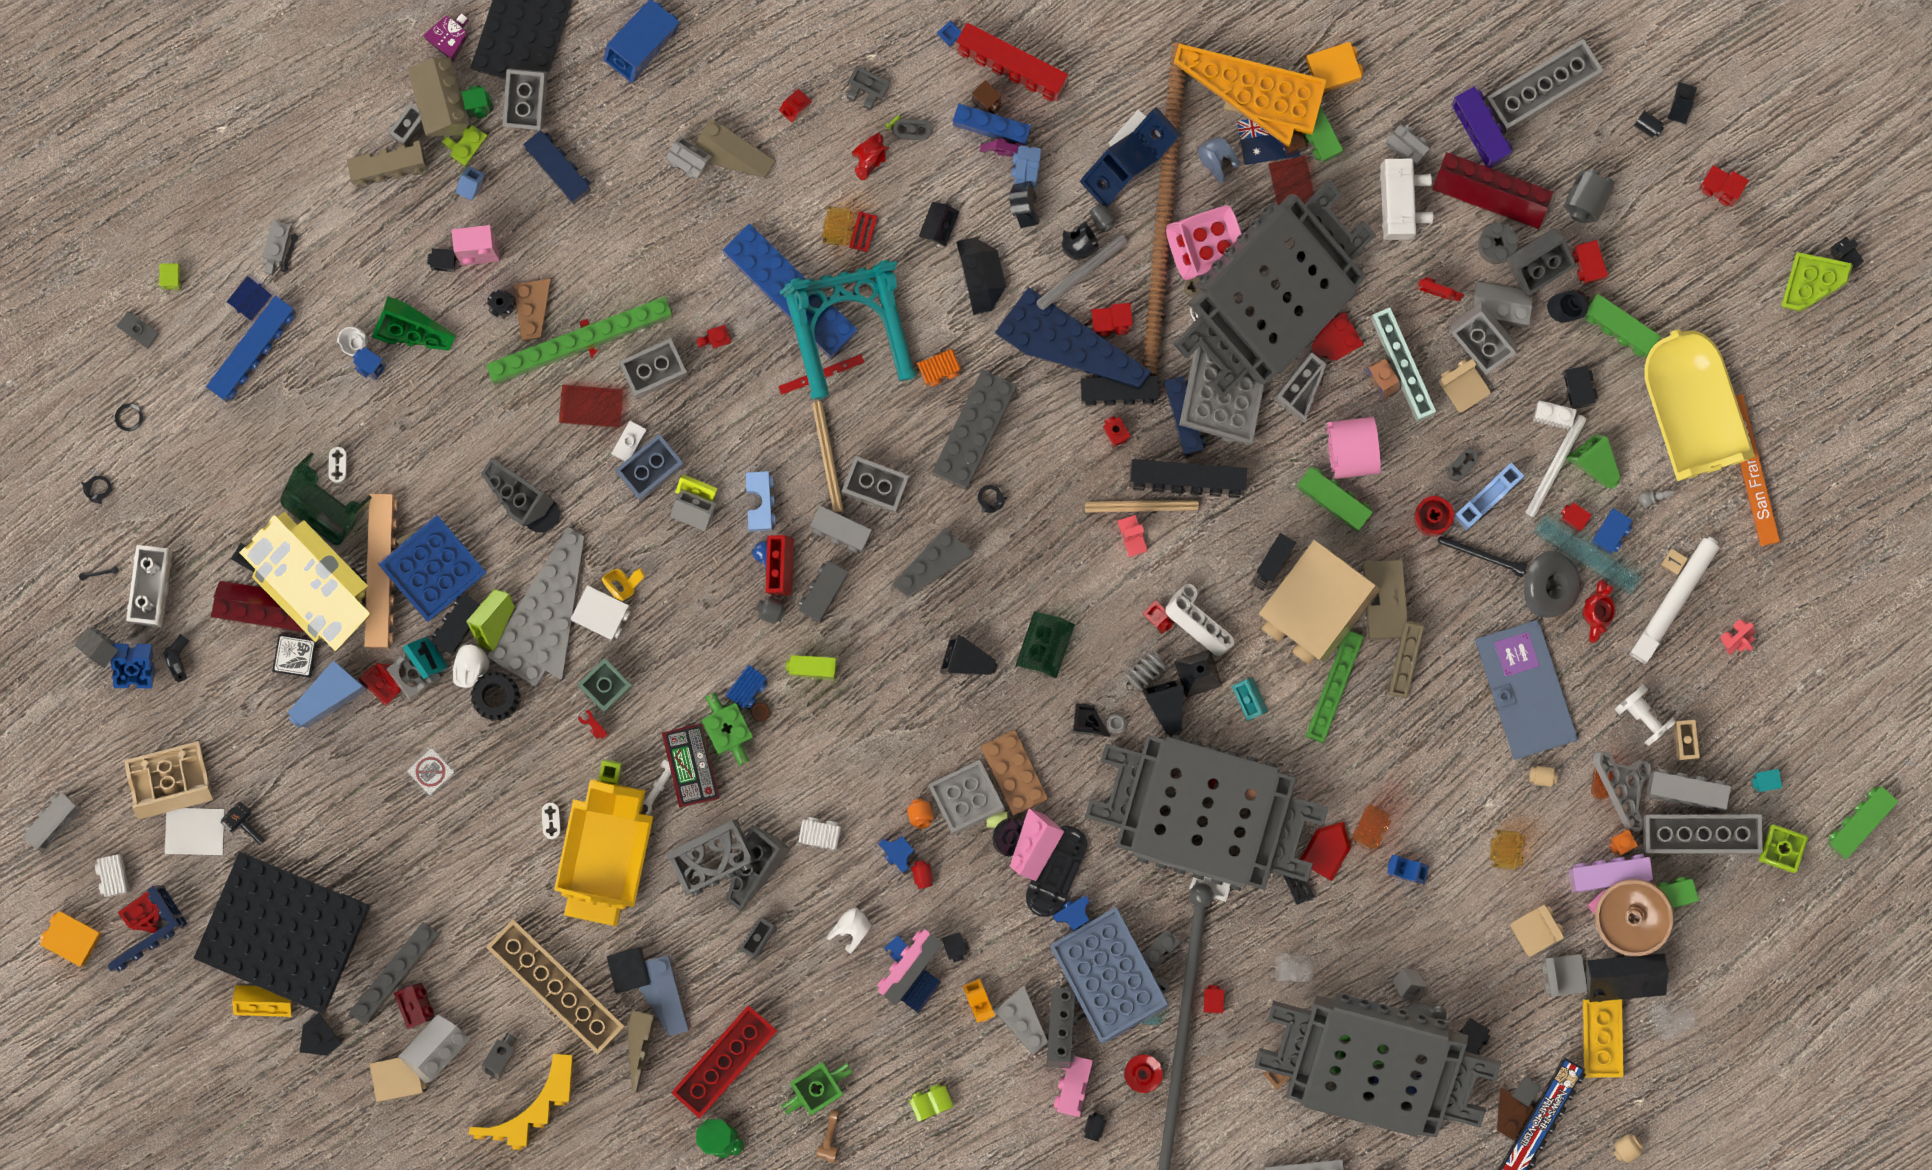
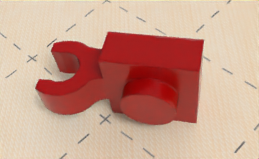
M726 325L707 330L708 336L696 339L698 348L712 345V348L716 349L731 344Z
M586 710L589 718L583 720L579 716L578 720L582 724H588L592 727L590 732L596 739L601 738L605 740L609 735L594 719L593 714Z

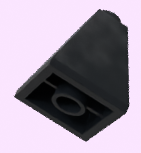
M955 635L949 638L939 673L995 674L998 663H995L996 660L963 636Z
M1207 650L1174 661L1186 698L1223 686L1211 651ZM1197 668L1202 669L1203 672H1202V673L1197 672Z
M1179 679L1148 687L1142 691L1169 737L1179 735L1180 731H1182L1184 689Z

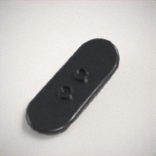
M1060 827L1064 831L1062 837L1036 881L1031 880L1027 889V906L1038 916L1049 917L1056 914L1062 908L1086 853L1087 840L1081 830L1076 827Z

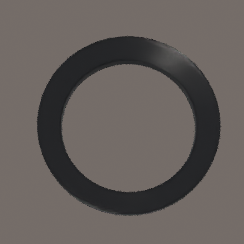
M124 404L117 409L115 422L120 429L134 431L142 424L143 414L138 406ZM129 407L136 409L139 413V422L132 428H126L119 422L120 412Z

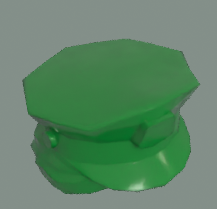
M706 1119L697 1128L696 1144L706 1155L727 1158L729 1155L737 1156L744 1150V1142L738 1138L737 1130L722 1119Z

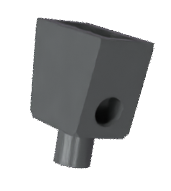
M507 1033L503 1041L497 1039L482 1063V1071L499 1080L515 1053L512 1047L517 1038ZM504 1051L505 1055L501 1056L498 1053Z

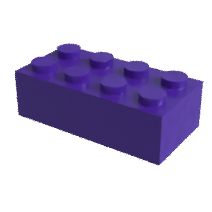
M1474 86L1454 97L1451 106L1485 166L1492 169L1508 160L1513 148L1509 140L1504 139L1502 135L1503 129L1500 124L1495 123L1492 118L1494 114L1489 106L1486 107L1483 102L1485 98L1482 92Z

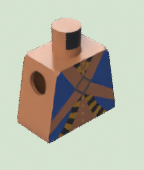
M1385 358L1379 359L1364 368L1383 399L1400 390L1399 379Z

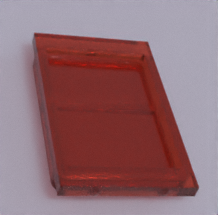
M1305 156L1268 164L1277 205H1280L1289 194L1297 195L1304 204L1314 195Z
M562 385L559 423L620 428L623 389Z

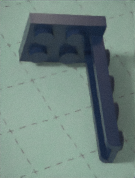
M164 885L152 886L147 891L149 893V900L152 904L157 905L160 910L158 911L160 917L167 921L168 924L108 964L110 971L121 972L128 967V962L139 960L144 956L143 952L148 949L151 951L157 948L162 939H170L176 934L174 931L188 924Z

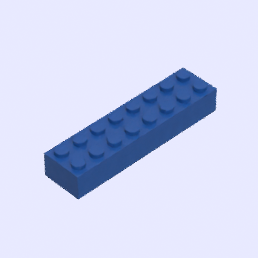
M749 223L722 250L723 254L792 321L787 299L780 295V291L785 288V284L791 283V280L796 278L806 280V278ZM812 295L808 297L810 306L820 307L821 299L819 296ZM833 305L827 307L819 315L814 329L816 345L830 359L858 333V329ZM806 311L808 322H810L814 313Z

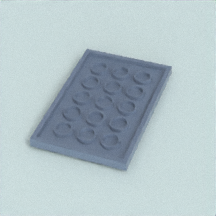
M1117 907L1050 945L1102 1045L1170 1006Z

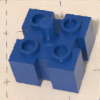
M115 643L113 646L118 651L110 661L111 670H113V687L129 688L130 684H133L137 688L152 689L155 678L154 662H152V644H136V647H129V644Z

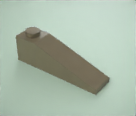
M632 1011L631 1014L627 1015L625 1023L628 1026L632 1091L634 1092L638 1091L656 1016Z

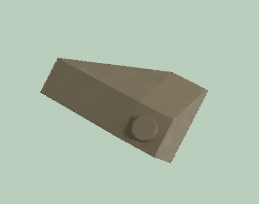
M711 118L704 126L695 143V146L712 156L709 162L710 165H717L726 169L742 171L743 173L765 178L775 163L770 157Z

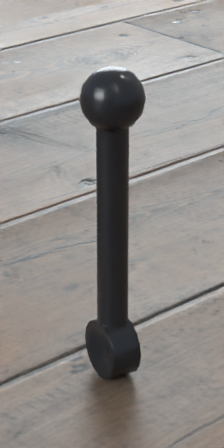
M296 234L291 235V244L284 265L281 266L282 272H287L288 270L287 265L294 244L299 239Z
M114 566L109 570L89 574L80 573L79 579L84 581L93 576L108 573L116 574L119 569Z

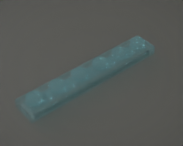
M1545 515L1534 530L1535 534L1629 595H1631L1641 580L1639 576Z

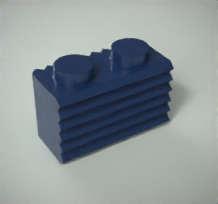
M924 969L902 997L901 1001L919 1013L942 982Z

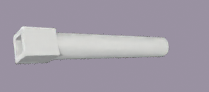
M1711 537L1702 539L1644 632L1629 652V655L1643 664L1649 661L1660 644L1659 642L1720 547L1715 539Z

